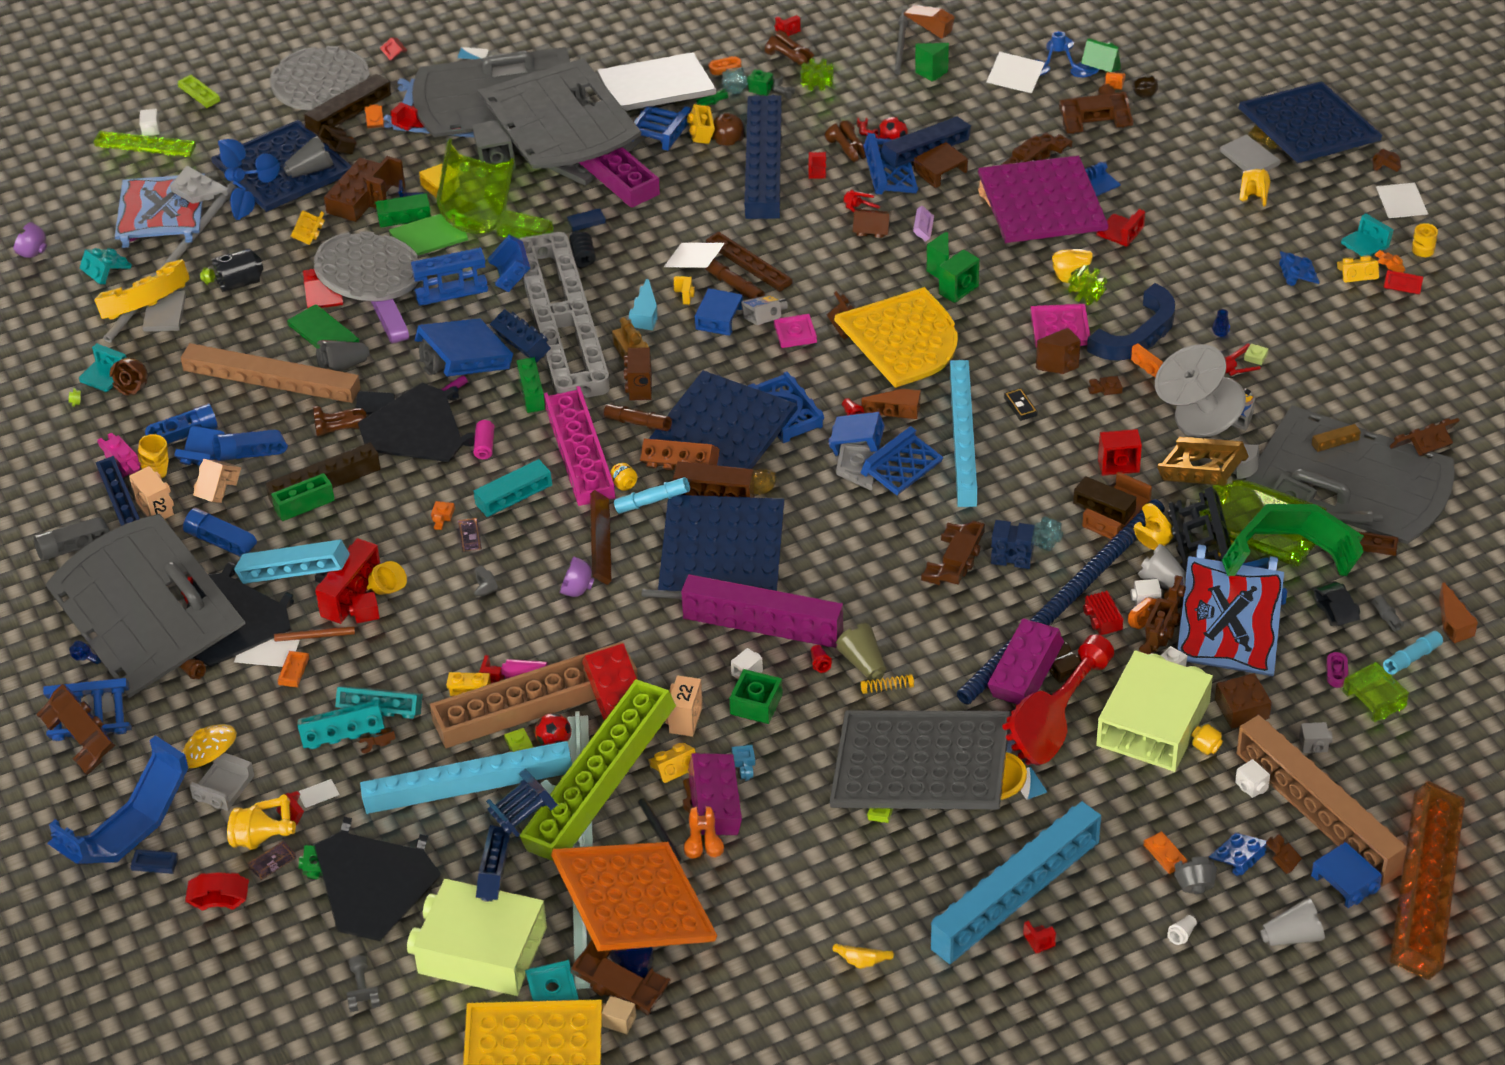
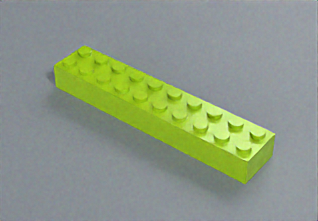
M637 679L633 682L551 792L550 796L557 803V806L552 810L547 806H541L521 832L519 837L528 852L553 861L551 857L553 849L572 848L676 707L669 690Z

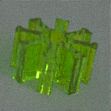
M815 58L809 59V64L802 63V86L808 85V90L813 91L815 86L819 87V91H824L825 85L832 87L834 79L832 63L827 65V60L823 58L819 64H816Z
M1083 265L1081 269L1077 268L1070 277L1068 283L1071 284L1067 289L1069 293L1078 292L1074 298L1077 302H1080L1085 297L1086 305H1091L1094 300L1098 302L1107 290L1106 287L1104 288L1107 279L1106 277L1097 278L1101 272L1099 269L1095 268L1090 274L1089 265Z

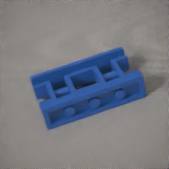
M481 247L412 261L411 268L415 282L423 280L424 286L415 289L418 305H427L488 292L485 274L477 276V269L485 267V257ZM471 267L472 269L469 271H462V269ZM458 273L459 280L442 283V276ZM436 274L437 276L435 278L427 279V276ZM473 277V280L464 282V279ZM437 284H438V287H437V288L429 289V287H428V286H432V285H437Z

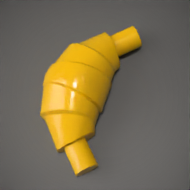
M837 943L833 945L834 952L841 955L847 963L859 969L873 967L877 963L884 960H892L894 957L892 951L853 947Z

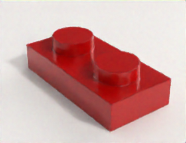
M1387 270L1384 289L1420 295L1424 277Z

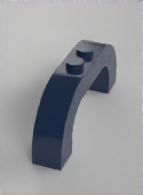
M1157 283L1151 285L1144 291L1143 306L1151 309L1156 314L1133 333L1125 336L1111 335L1099 328L1088 337L1087 352L1107 360L1131 359L1132 346L1138 343L1146 350L1153 347L1159 339L1166 336L1173 326L1175 300L1171 293Z

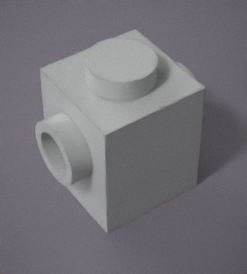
M1326 722L1301 724L1299 739L1302 752H1328L1329 743H1332L1331 730L1328 731Z

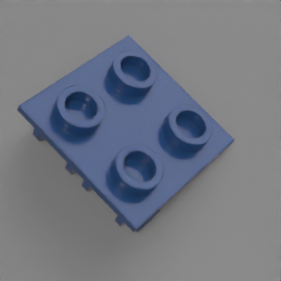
M1099 162L1095 166L1092 165L1085 169L1096 196L1121 186L1120 183L1106 172L1108 168L1106 162Z
M1280 251L1282 258L1279 265L1282 268L1284 277H1286L1287 284L1293 286L1298 279L1317 284L1320 283L1310 259Z
M1235 833L1209 856V859L1233 865V873L1236 876L1243 875L1248 868H1251L1253 864L1257 863L1265 855V846L1267 844L1265 840Z

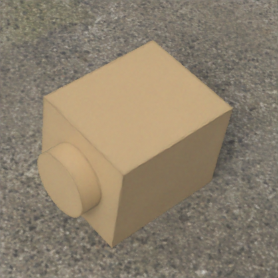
M610 996L607 1003L602 1005L603 1027L628 1034L636 1019L635 1004Z

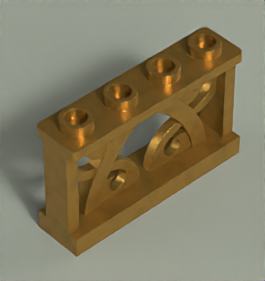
M1179 437L1175 448L1163 463L1158 464L1157 468L1164 481L1225 486L1228 483L1227 479L1241 461L1247 460L1249 455L1243 441ZM1201 458L1211 459V462L1202 466H1192L1191 461Z

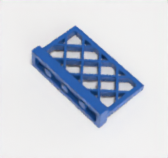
M868 133L863 146L875 194L882 195L884 190L917 193L918 188L911 162L903 164L897 169L881 159L882 148L878 145H883V143L891 140L876 138L875 134ZM887 168L890 171H892V173L889 174L884 169ZM903 169L908 175L906 176L900 170ZM896 174L897 176L902 178V180L899 181L893 176ZM890 180L896 185H888L887 181ZM906 181V182L909 183L911 186H906V185L903 184V183Z
M910 426L867 458L860 473L865 477L868 475L873 476L895 495H899L942 462L944 457L915 436L916 430ZM915 443L920 449L911 448V444ZM900 453H908L909 458L900 457ZM913 454L921 455L922 459L913 458ZM925 455L932 456L935 460H926ZM889 461L897 462L898 466H890ZM901 462L910 463L911 468L902 467ZM914 464L923 465V469L915 468ZM877 470H885L886 475L880 474ZM890 471L899 472V476H891ZM903 472L912 473V478L904 477ZM892 481L900 482L901 486L899 488L896 487Z

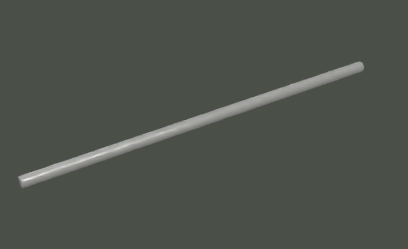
M233 181L226 187L229 189L230 195L224 196L221 193L201 217L200 233L231 196L232 191L238 187L233 184ZM193 233V241L200 233ZM184 238L161 267L167 262L179 260L192 242L185 243ZM138 309L122 314L105 334L104 340L111 343Z

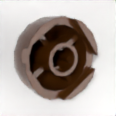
M724 113L714 119L715 130L711 138H714L716 143L720 145H734L735 141L739 140L740 142L743 140L744 124L738 116Z
M135 358L121 359L115 362L110 369V377L113 378L114 383L112 384L114 388L124 395L138 393L147 383V369L141 361Z

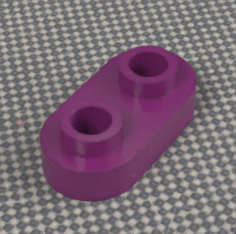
M1340 652L1330 653L1327 657V682L1332 687L1342 688L1348 682V659Z

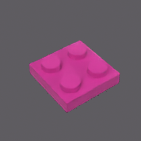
M809 314L774 320V327L781 348L817 343V336Z

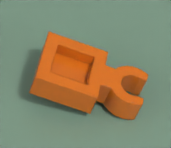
M1382 250L1375 254L1379 258L1378 262L1382 265H1387L1388 269L1401 273L1405 271L1403 260L1398 255L1385 253Z

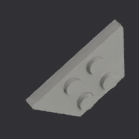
M186 166L170 185L171 192L191 203L214 199V195L223 193L224 196L230 195L228 188L189 166Z
M867 441L841 444L836 475L868 490H872L874 477L871 475L865 477L860 473L865 460L875 453L870 451Z

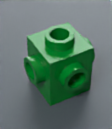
M304 845V854L299 856V869H302L303 875H307L309 879H320L322 874L314 846Z

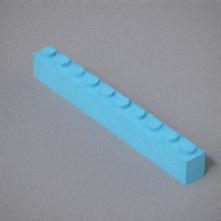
M950 360L957 507H977V478L969 360Z
M568 741L360 782L366 814L520 784V781L523 779L519 773L524 769L536 780L565 775L572 765Z

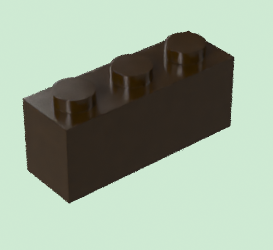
M1085 476L1074 489L1073 504L1085 509L1088 508L1125 525L1136 511L1137 497Z

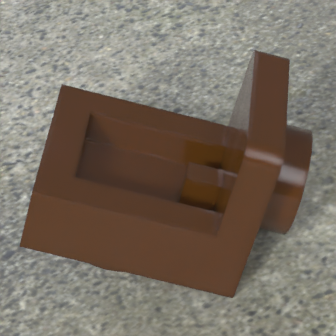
M1384 148L1379 153H1376L1372 159L1375 171H1378L1383 165L1396 172L1401 168L1399 155Z

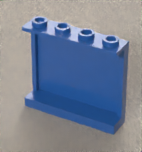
M480 318L418 325L414 340L415 342H420L425 339L446 362L443 373L447 377L506 370L510 368L513 353Z

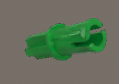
M723 88L717 91L715 95L697 99L696 103L697 105L704 106L716 105L717 102L728 98V92Z

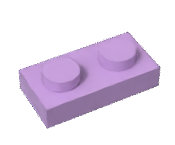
M920 206L916 212L913 232L926 242L931 238L934 215L923 206Z

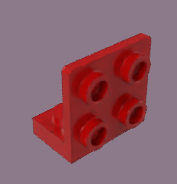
M1139 209L1135 214L1131 215L1130 219L1112 214L1107 220L1108 230L1097 231V236L1127 247L1144 228L1145 211Z

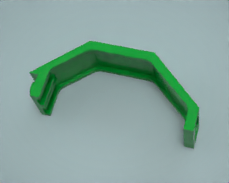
M1266 504L1236 537L1223 557L1222 562L1227 576H1235L1250 554L1247 542L1254 535L1298 534L1330 553L1339 575L1347 576L1364 553L1363 547L1360 544L1364 536L1316 504Z

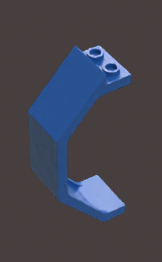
M155 735L149 740L152 755L128 802L87 836H75L74 832L68 827L62 829L59 821L55 819L49 824L52 840L47 844L76 864L114 863L120 861L161 825L188 770L185 754Z

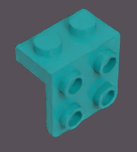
M1364 214L1361 216L1358 230L1342 238L1341 244L1360 256L1369 255L1372 257L1379 250L1383 251L1389 248L1394 229L1372 216Z
M93 248L85 249L79 268L97 283L106 284L110 268L131 269L132 264L127 261V258L120 256L115 249L107 248V250Z
M96 343L92 347L95 362L79 376V381L107 392L113 387L112 383H114L113 378L110 377V369L115 362L126 358V354Z

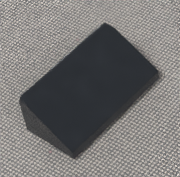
M359 391L356 408H363L366 414H373L395 400V394Z

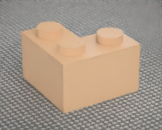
M203 459L199 467L198 479L194 484L193 496L211 502L222 503L226 486L237 485L241 467L224 461Z

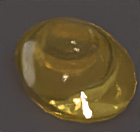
M769 469L754 470L755 494H765L774 487L777 479L774 471Z

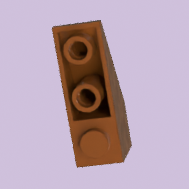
M898 389L871 395L861 399V406L864 408V413L879 412L881 416L917 419L921 391Z
M1445 582L1442 583L1439 599L1443 631L1453 643L1474 637L1478 625L1477 619L1470 614L1465 604L1460 602L1455 596L1454 591Z

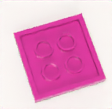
M1085 304L1030 307L1036 348L1037 340L1065 328H1069L1081 340L1080 346L1087 345L1090 330Z

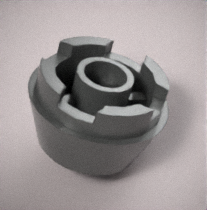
M1192 857V861L1185 864L1182 861L1175 864L1176 872L1174 876L1183 892L1202 894L1214 887L1217 867L1214 865V860L1209 861V857Z

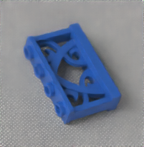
M788 371L784 372V375L763 383L747 385L797 404V411L778 434V438L783 444L789 442L792 437L815 428H823L824 414L822 410L815 406L813 399L806 395L804 388L797 384L795 377L791 376Z

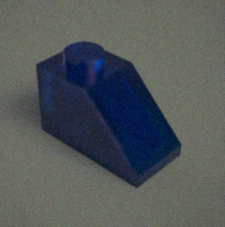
M653 947L612 950L609 958L614 963L640 976L644 980L652 968L654 960Z

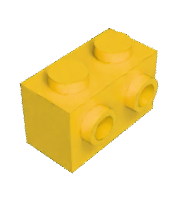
M694 104L691 113L687 116V123L690 126L689 134L692 135L693 142L709 144L715 130L710 106Z

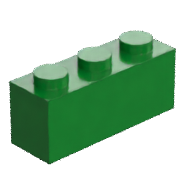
M427 193L375 201L380 228L412 223L431 217Z
M535 357L516 360L519 382L527 413L545 410L544 393Z
M325 473L271 494L274 510L282 522L335 501L332 484Z

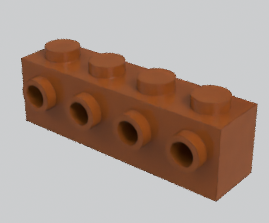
M644 438L640 461L645 463L648 468L657 469L658 466H663L667 470H674L678 461L717 465L720 449L712 444Z

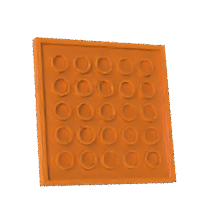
M668 842L553 849L551 857L598 951L715 942L718 935Z

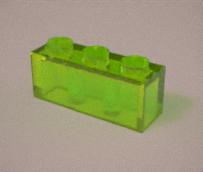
M504 210L496 221L497 236L501 237L511 235L520 239L553 233V221L514 211Z

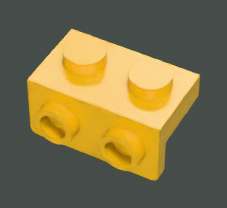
M302 210L290 237L310 245L312 239L316 240L320 231L317 228L321 229L325 221V219H322L324 212L321 211L319 217Z
M1369 255L1360 256V259L1355 260L1352 257L1343 258V261L1337 262V269L1341 270L1343 274V282L1379 278L1378 261Z
M449 672L446 686L449 689L450 696H456L491 684L490 673Z
M678 743L668 751L656 753L648 761L650 767L659 772L662 782L667 783L688 773L691 755L696 752L693 747L686 743Z

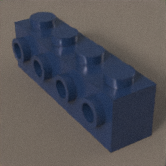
M504 309L489 324L501 338L526 357H535L536 363L551 349L547 343L548 339L542 333L539 334L533 326L529 327V324L523 319L520 320L514 312L509 313Z

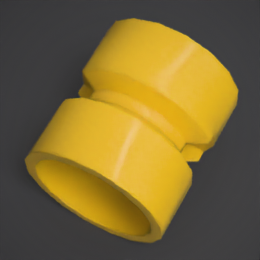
M1423 223L1415 227L1412 242L1413 254L1419 257H1430L1435 253L1438 229L1435 226Z

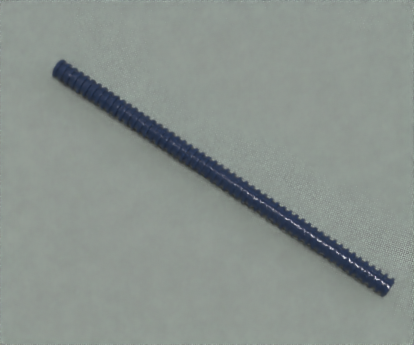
M1152 499L1150 504L1155 505L1164 513L1165 507L1163 503L1157 499ZM1143 510L1116 534L1030 620L1050 626L1137 539L1133 528L1137 522H1141L1145 527L1146 521ZM1011 639L957 691V697L962 703L971 704L988 687V682Z

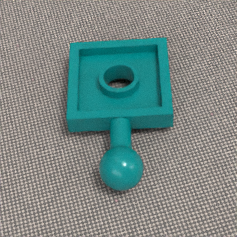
M569 960L525 970L532 1001L579 1000ZM554 982L559 987L555 991H549L546 989V986Z

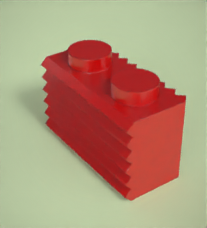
M1107 590L1086 596L1085 604L1083 605L1084 613L1086 616H1090L1092 628L1097 630L1100 636L1123 630L1124 618Z

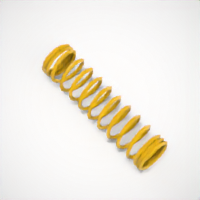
M902 675L900 679L898 676H896L895 679L891 677L890 680L887 677L886 681L883 679L886 691L887 679L889 681L890 689L892 690V678L896 690L897 678L900 684V689H902V678L904 680L905 688H907L906 677H908L909 687H914L913 675H906L905 679ZM872 679L871 684L869 680H867L866 682L861 681L862 694L868 693V683L870 685L871 693L873 692L872 682H874L876 692H878L877 681L879 682L880 689L882 692V679L881 683L879 679L876 680V683Z

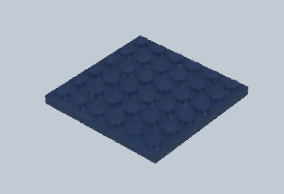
M1322 81L1239 103L1238 107L1297 163L1371 144L1382 139V134Z
M299 120L243 143L246 156L241 160L242 164L237 168H241L243 171L257 170L255 161L263 153L273 155L280 163L279 173L271 182L264 183L259 181L258 173L245 174L243 180L238 182L245 187V191L253 194L255 202L266 212L339 180L351 167L347 161L335 151H332L327 144L323 143L326 152L328 151L332 159V167L295 178L288 177L283 169L285 167L284 163L308 141L317 136L312 131L306 129L305 125ZM220 154L211 157L212 163L225 174L228 168L223 165Z
M703 370L667 415L672 419L670 430L662 431L656 429L649 439L712 444L720 449L718 466L753 469L797 411L798 406L794 402Z
M678 495L671 499L668 498L658 590L682 591L687 576L690 574L777 591L784 499Z

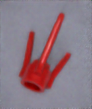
M850 190L844 196L845 208L850 209L853 213L856 210L853 207H858L861 203L877 209L880 208V206L863 200L860 197L874 198L872 194Z
M1249 343L1225 357V374L1229 373L1232 376L1237 373L1261 369L1260 366L1235 370V367H1237L1235 359L1248 350Z

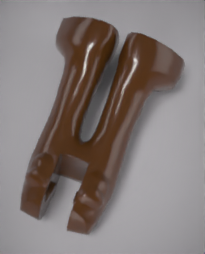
M777 31L775 36L769 38L765 46L766 54L772 56L776 51L781 52L801 66L807 65L814 58V54L809 48L793 41L784 31Z
M847 120L842 121L840 126L833 124L825 132V139L829 143L837 141L851 161L857 162L858 155L861 159H865L864 144L856 136L854 125Z
M313 406L317 437L343 429H359L358 422L366 418V412L363 408H352L328 414L324 413L320 406Z

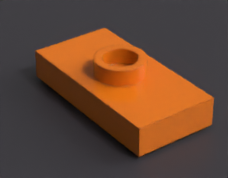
M289 651L277 680L278 685L299 686L309 660V653Z

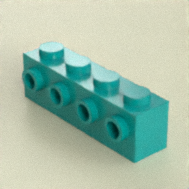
M537 459L473 490L475 505L486 517H489L552 486L551 471Z
M339 686L336 692L335 707L346 708L379 699L383 716L402 714V718L414 719V716L421 714L423 694Z
M378 699L298 719L297 726L303 748L315 749L324 743L335 744L344 738L356 739L364 733H379L382 731L381 729H385V722Z

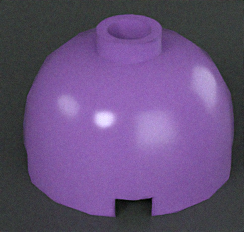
M29 222L23 227L25 232L23 234L19 233L13 247L16 254L25 258L35 257L39 253L42 254L47 247L44 231L36 224Z
M573 556L559 593L570 597H578L584 594L586 589H591L594 578H591L592 570L590 565L586 561Z

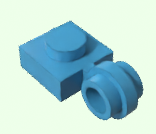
M753 745L732 747L735 767H739L740 778L749 781L750 778H754L753 766L755 765Z

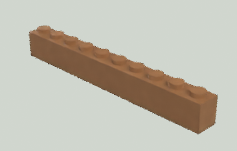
M189 343L181 356L183 371L353 403L361 389L359 375L192 343Z

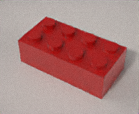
M357 538L347 549L350 556L342 570L328 572L323 581L317 585L315 593L320 617L341 624L350 613L351 596L364 594L368 591L366 588L369 585L368 576L376 565L381 564L377 544Z
M624 643L585 655L582 661L604 721L637 679Z

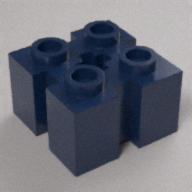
M995 520L992 533L991 564L1007 566V563H1014V567L1030 569L1034 551L1035 525L1019 523V526H1013L1009 521Z

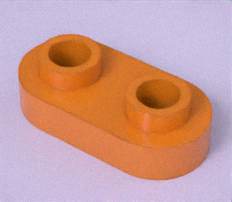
M734 56L714 60L709 63V72L715 76L737 72L741 69V59Z
M1145 598L1128 614V624L1130 627L1136 629L1145 627L1157 599Z

